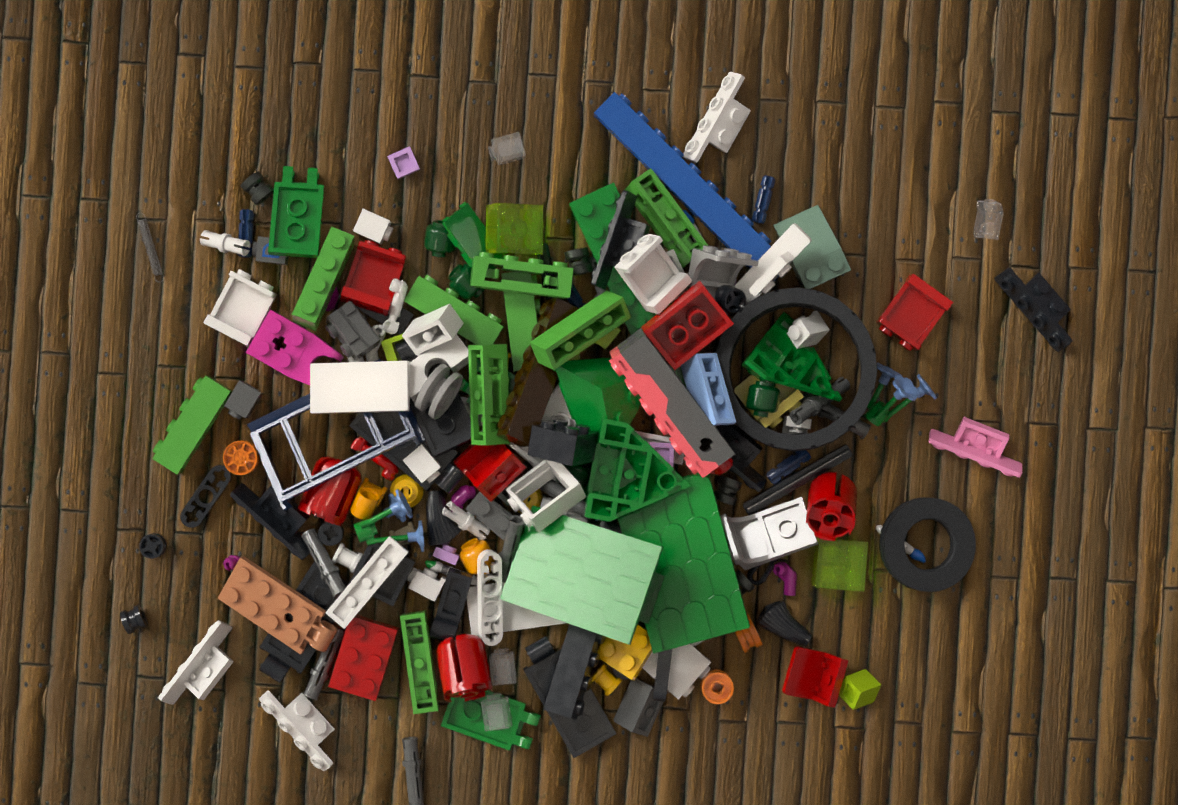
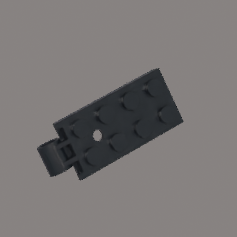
M405 339L395 344L402 361L412 362L417 358V355H415ZM438 363L433 365L428 372V377L435 370V368H437L440 364L444 363ZM459 392L445 413L436 420L428 415L430 406L426 410L420 411L415 407V403L410 397V407L434 458L471 441V419Z
M371 412L384 440L406 430L398 412ZM359 413L349 426L374 446L377 444L364 414ZM411 439L383 453L426 491H429L431 485L435 482L444 491L450 493L465 476L461 470L451 463L460 454L455 449L435 458L442 466L438 470L441 474L431 483L427 480L421 483L403 461L421 444L417 445ZM426 441L421 443L424 444L425 447L430 451Z
M314 561L296 591L327 611L336 599H334L326 581L321 579V572ZM341 578L343 583L347 587L349 582ZM287 613L286 620L292 622L293 616ZM326 613L324 617L321 618V620L330 622L331 624L335 622ZM268 633L259 648L270 654L261 665L259 671L281 683L290 667L301 674L316 649L308 642L303 654H299Z
M547 636L525 647L533 665L523 668L544 706L562 650L561 648L555 652ZM591 688L588 692H585L583 698L585 707L582 715H578L577 720L547 711L573 758L616 734Z

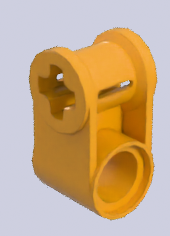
M365 477L351 506V513L362 520L370 519L376 508L381 504L388 488L385 486L381 488L369 482V479Z

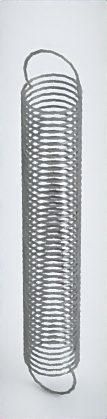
M138 220L139 229L142 231L140 232L143 237L142 240L146 244L144 245L147 249L146 253L149 256V261L152 263L150 266L157 274L161 275L156 270L157 268L162 273V269L156 265L158 264L160 267L158 256H155L153 253L155 252L156 254V249L154 250L149 245L151 244L154 247V243L150 242V240L152 241V236L150 237L146 233L150 234V230L146 229V227L148 228V223L146 224L143 220Z

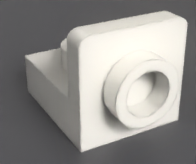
M784 416L782 433L792 435L807 434L812 420L806 419L802 424L796 425L790 416Z

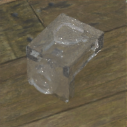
M992 199L977 201L974 237L998 240L1004 215L1002 204Z

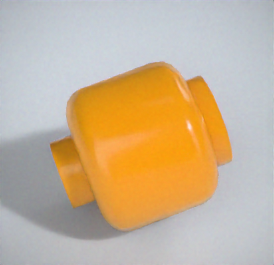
M474 538L461 546L462 551L459 558L467 572L475 575L477 574L479 554L484 550H491L485 540ZM489 556V559L487 561H484V563L489 567V572L490 564L492 562H495V560L491 558V556Z

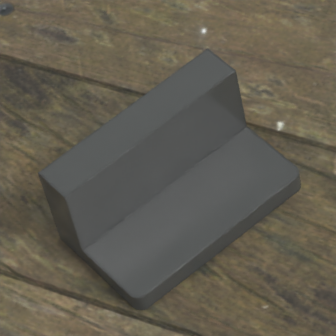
M638 678L635 681L631 680L614 717V722L633 733L648 737L663 704L660 701H653L654 686Z

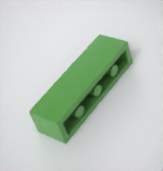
M331 226L292 313L294 323L317 331L355 246L354 235Z
M519 272L501 274L504 280L537 284L536 275ZM503 291L513 370L517 372L522 367L524 361L523 354L532 340L531 332L538 323L536 314H540V300H535L534 295Z
M426 275L425 278L418 276L404 302L424 314L451 304L464 323L457 332L459 335L476 345L494 344L504 328V326L500 325L502 321L500 318L491 313L485 316L479 312L480 306L470 300L465 304L458 299V293L448 287L445 291L437 287L439 282Z
M606 290L532 340L530 345L538 363L555 370L630 319L631 316L624 298Z
M205 375L204 378L200 377L192 389L195 391L191 399H185L179 409L182 413L177 420L173 419L166 429L168 435L164 441L160 439L153 449L155 455L152 459L177 475L182 474L233 392L210 376Z

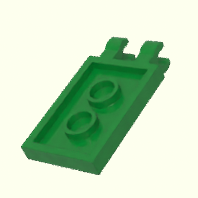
M283 166L282 182H275L268 253L269 255L317 258L320 247L325 191L324 185H318V168H308L307 183L294 182L295 171H293V166Z
M490 690L485 691V697L465 701L464 698L451 697L452 702L448 703L441 724L442 727L509 751L513 744L529 750L533 738L520 735L523 724L526 722L537 726L541 715L525 711L527 703Z

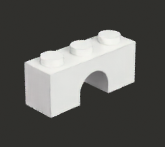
M457 334L452 340L417 354V358L409 362V396L414 403L433 365L444 363L455 373L469 364L468 349Z

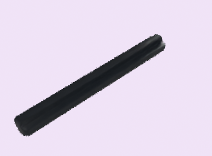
M846 444L840 446L742 504L744 510L748 515H752L852 457L850 448Z

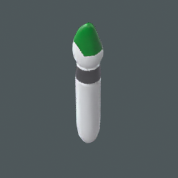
M425 561L426 566L430 570L447 575L449 568H453L439 561ZM473 575L471 585L476 586L477 577Z

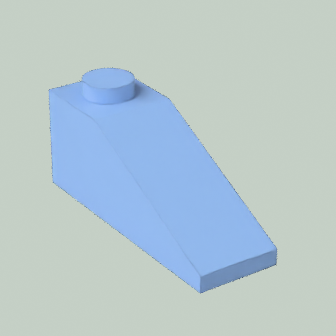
M717 353L695 354L681 365L688 391L713 426L735 424V416Z

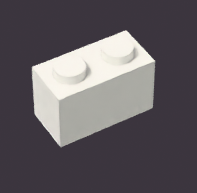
M448 304L414 319L402 337L415 355L452 340L464 323L451 304Z

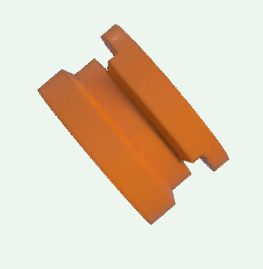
M235 441L229 444L224 451V465L229 472L235 475L249 474L259 465L260 456L254 444L248 441Z
M749 614L747 616L750 628L735 632L744 653H747L754 646L758 648L763 645Z

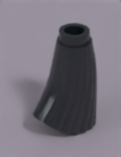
M442 490L428 492L426 525L429 546L449 544L462 531L454 521L442 515L444 507L448 509Z
M785 600L766 605L757 619L758 626L798 645L806 647L812 637V633L790 614Z

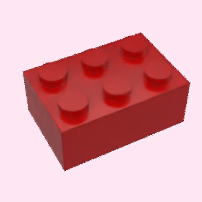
M698 281L641 328L675 371L734 323L701 281Z
M356 615L346 627L328 687L376 701L381 690L399 627Z

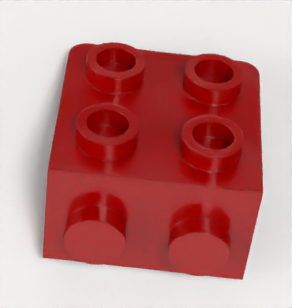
M797 646L792 653L782 692L789 696L811 699L828 707L835 708L849 660L828 652Z

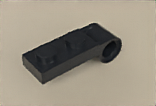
M449 568L429 638L443 641L446 638L453 637L455 640L473 574Z

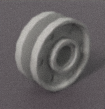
M440 364L429 375L415 402V407L420 411H424L430 406L428 415L434 420L441 417L449 408L463 382V376L458 372L448 377L450 368L445 364Z

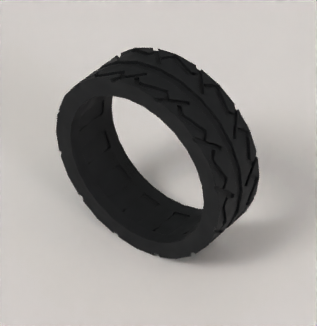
M788 288L772 291L755 298L741 308L731 321L734 324L723 332L716 353L735 416V424L758 442L772 448L788 451L819 448L834 442L851 430L864 414L874 393L877 363L875 349L869 332L850 308L840 300L817 290ZM792 307L813 309L828 315L838 322L850 335L857 348L860 360V383L857 395L847 411L828 427L813 433L799 435L778 433L763 427L753 420L740 406L731 382V362L734 350L744 332L752 323L765 314Z

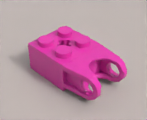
M270 310L246 351L247 354L282 374L307 385H310V364H314L316 359L328 356L342 361L344 358L343 355L316 334L273 310ZM284 337V343L287 345L285 349L280 348L278 350L276 341Z

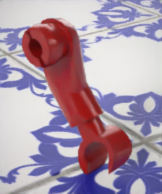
M358 437L353 441L350 448L364 451L372 446H368V441L363 437ZM381 454L371 459L384 468L381 474L384 478L390 481L395 478V475L398 473V467L385 455Z

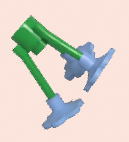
M877 363V369L882 373L878 380L880 383L867 406L868 410L865 416L871 423L879 427L884 421L887 422L910 402L915 401L917 397L921 398L925 394L930 395L934 400L937 397L920 374L917 375L920 386L916 388L910 379L903 378L900 373ZM890 378H895L893 386L897 390L893 394L894 397L887 404L882 401L876 403L884 385L888 384ZM903 397L907 398L890 411V407L897 400H901Z
M399 489L395 490L396 496L392 493L388 495L390 506L383 509V512L370 519L353 524L360 543L366 541L369 546L386 541L389 536L374 538V535L378 534L375 522L384 517L389 518L395 515L401 522L406 521V515L409 518L413 517L412 509ZM422 520L418 521L416 532H407V535L391 536L396 541L408 540V542H417L421 552H424Z

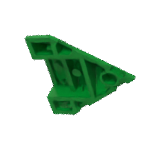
M783 312L741 366L759 381L785 385L840 402L842 397L838 391H833L829 382L831 377L815 348L807 346L797 349L787 335L789 327L793 325L795 320Z
M611 357L571 360L553 370L557 372L559 377V387L571 418L575 420L576 424L590 426V430L599 432L603 418L631 425L641 406L639 401L641 399L640 395L634 396L624 381L626 379L624 374L620 377L609 362L612 359Z
M602 419L598 432L594 462L591 463L584 517L610 522L671 494L691 487L628 423Z

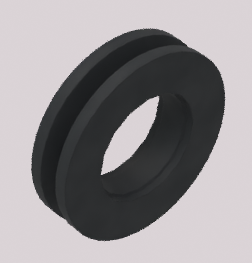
M923 497L908 500L889 514L881 529L879 550L885 568L896 581L911 589L936 592L955 585L966 575L974 560L976 538L969 519L957 506L942 499ZM932 519L939 522L946 529L950 537V550L947 558L941 565L933 569L923 570L917 568L909 561L905 553L904 541L907 532L915 523L921 520Z

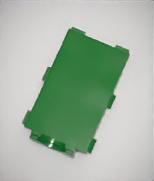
M463 202L459 206V210L442 220L443 226L448 231V238L455 247H458L463 252L461 256L469 267H472L473 257L479 256V252L492 253L494 258L504 259V251L468 203ZM488 266V269H496V268H497V267H495V266Z

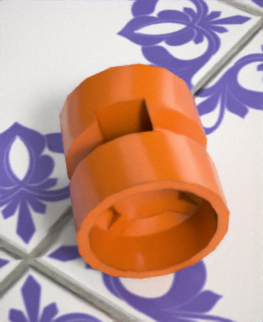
M710 669L700 681L701 691L710 703L723 704L733 695V682L729 675L721 669Z

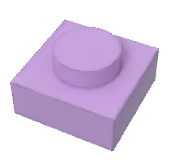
M410 146L387 156L397 179L420 170Z
M649 442V445L673 467L674 448L671 443Z
M444 544L442 547H436L433 556L456 565L460 554L456 553V548Z

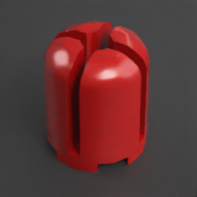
M331 456L320 458L315 463L312 476L343 460ZM355 467L304 492L298 509L309 515L312 513L317 517L325 519V522L339 526L343 525L361 484V472Z
M827 472L816 477L810 485L808 494L806 524L808 523L809 528L814 532V536L827 541H836L837 537H842L847 533L850 535L855 527L857 489L855 484L849 477L842 474L838 482L837 494H835L836 472Z
M460 634L456 636V640L453 637H449L438 644L436 654L445 701L452 702L451 697L464 698L465 701L485 697V691L487 690L493 692L485 644L481 638L472 634Z

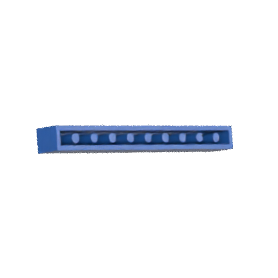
M614 92L594 112V117L648 170L651 168L662 184L727 248L751 254V259L758 261L771 248L769 245L771 240L763 232L758 234L752 228L753 222L744 214L740 216L734 210L736 206L729 198L725 197L723 199L717 193L719 189L710 180L705 182L699 176L702 172L692 162L688 165L682 159L684 154L675 145L670 147L664 141L666 136L658 128L653 130L647 124L649 122L648 118L641 111L636 113L630 107L632 103L625 95L621 93L618 96ZM745 265L749 270L753 267Z

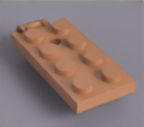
M245 556L240 557L217 598L299 654H303L308 642L314 649L326 652L338 631L330 622L321 620L326 610ZM287 613L293 616L292 622L286 620Z

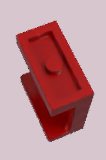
M359 241L340 301L345 303L352 301L357 307L387 316L395 292L390 291L389 287L393 279H400L406 256L402 255V251L395 248H388V250L381 248L374 241Z
M911 274L876 323L880 325L879 330L888 337L894 335L900 339L899 345L910 352L912 349L918 351L943 313L953 304V301L915 274Z
M504 444L470 445L454 460V464L490 502L527 468Z

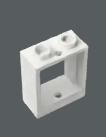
M543 460L505 489L510 497L507 502L515 512L520 510L522 512L520 517L528 527L533 525L538 532L586 498L580 483L564 465L549 460ZM556 477L566 490L533 514L524 504L523 500Z

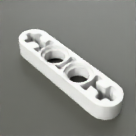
M487 549L482 551L477 559L478 634L485 644L494 646L500 643L503 637V600L500 599L502 595V560L499 554ZM489 556L495 560V562L490 564V571L496 573L495 575H484V573H489V567L484 563V561L489 559ZM490 579L495 580V589L491 592H486L484 590L485 582ZM491 603L495 604L496 612L491 616H486L484 613L485 607ZM485 621L491 622V628L496 632V634L491 636V639L485 635L490 632V625Z

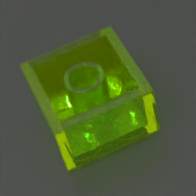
M511 203L486 205V253L516 256L543 255V205Z
M817 537L819 544L815 545L812 586L816 588L864 592L868 542L836 538V541H827Z

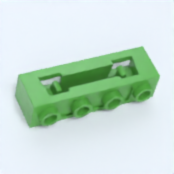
M651 168L634 179L624 189L637 196L636 208L656 235L662 238V243L668 251L674 249L682 268L690 264L693 248L703 249V245H708ZM655 185L659 191L655 192L653 186ZM692 235L696 242L693 243L689 236Z
M479 252V256L473 257L470 287L553 298L558 297L561 299L570 298L574 268H568V263L553 262V266L544 265L543 260L529 258L528 262L518 261L519 257L504 255V259L494 258V254ZM488 266L501 267V270L535 275L551 273L555 274L556 277L546 275L543 286H555L556 289L542 288V284L504 279L500 282L485 281V278L495 280L499 278V269H488Z
M507 344L468 345L471 445L510 444L509 441L496 436L499 429L498 422L507 408L506 400L509 396ZM477 358H480L481 367H479L481 375L477 374ZM478 415L483 416L481 418L483 430L479 431Z
M423 610L402 613L400 621L413 714L438 711L440 705L429 638L427 612Z

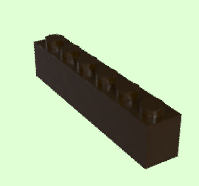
M558 297L546 300L540 308L539 321L531 332L532 340L579 308ZM531 345L526 348L523 354L524 361L521 369L516 373L514 379L516 383L513 391L507 397V408L504 415L499 419V429L496 435L520 447H529L532 426L541 424L558 377L556 371L538 363Z

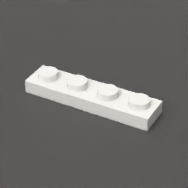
M389 536L326 611V614L345 629L409 551Z

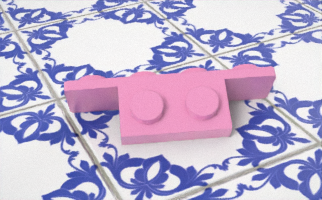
M963 417L954 437L935 429H931L929 432V443L937 449H946L954 452L960 458L975 460L981 466L993 467L1007 476L1020 478L1022 475V463L1001 455L1009 440V434L966 417Z

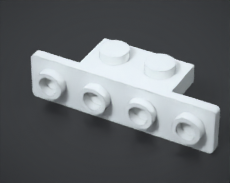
M729 72L722 80L721 88L716 97L711 100L707 113L698 123L693 138L685 147L683 156L685 159L697 163L708 143L722 152H728L751 111L734 99L745 79L743 75Z
M796 223L792 224L758 260V266H753L734 286L745 293V305L759 297L762 292L767 294L776 285L773 281L778 276L782 278L792 268L789 264L812 241Z
M218 620L208 629L206 636L194 647L192 654L186 662L180 665L173 679L163 687L158 699L173 705L186 688L198 699L204 700L234 662L218 647L232 629L229 624Z
M266 691L259 698L262 708L277 719L278 726L294 738L295 745L311 757L310 761L316 768L325 771L334 764L318 746L334 728L303 693L285 708L270 691Z

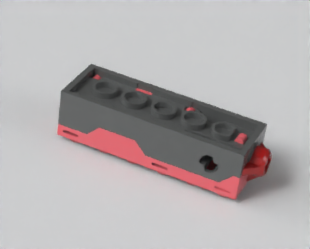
M642 328L609 352L612 358L609 360L612 368L619 377L624 374L626 377L624 381L628 389L634 396L640 395L641 399L639 401L641 406L649 416L652 414L656 416L654 421L664 436L669 433L671 445L679 455L685 454L683 459L694 475L699 473L702 478L709 473L721 475L732 467L733 460L731 457L735 453L717 427L713 426L688 389L643 332ZM703 438H706V439H707V440H706L705 442H703V443L700 442V440L703 439Z

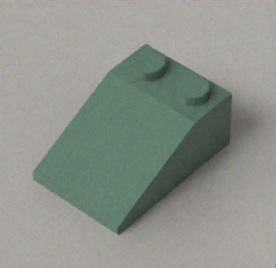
M818 205L773 225L779 238L792 224L796 223L812 239L790 263L801 288L811 289L851 270L836 237Z

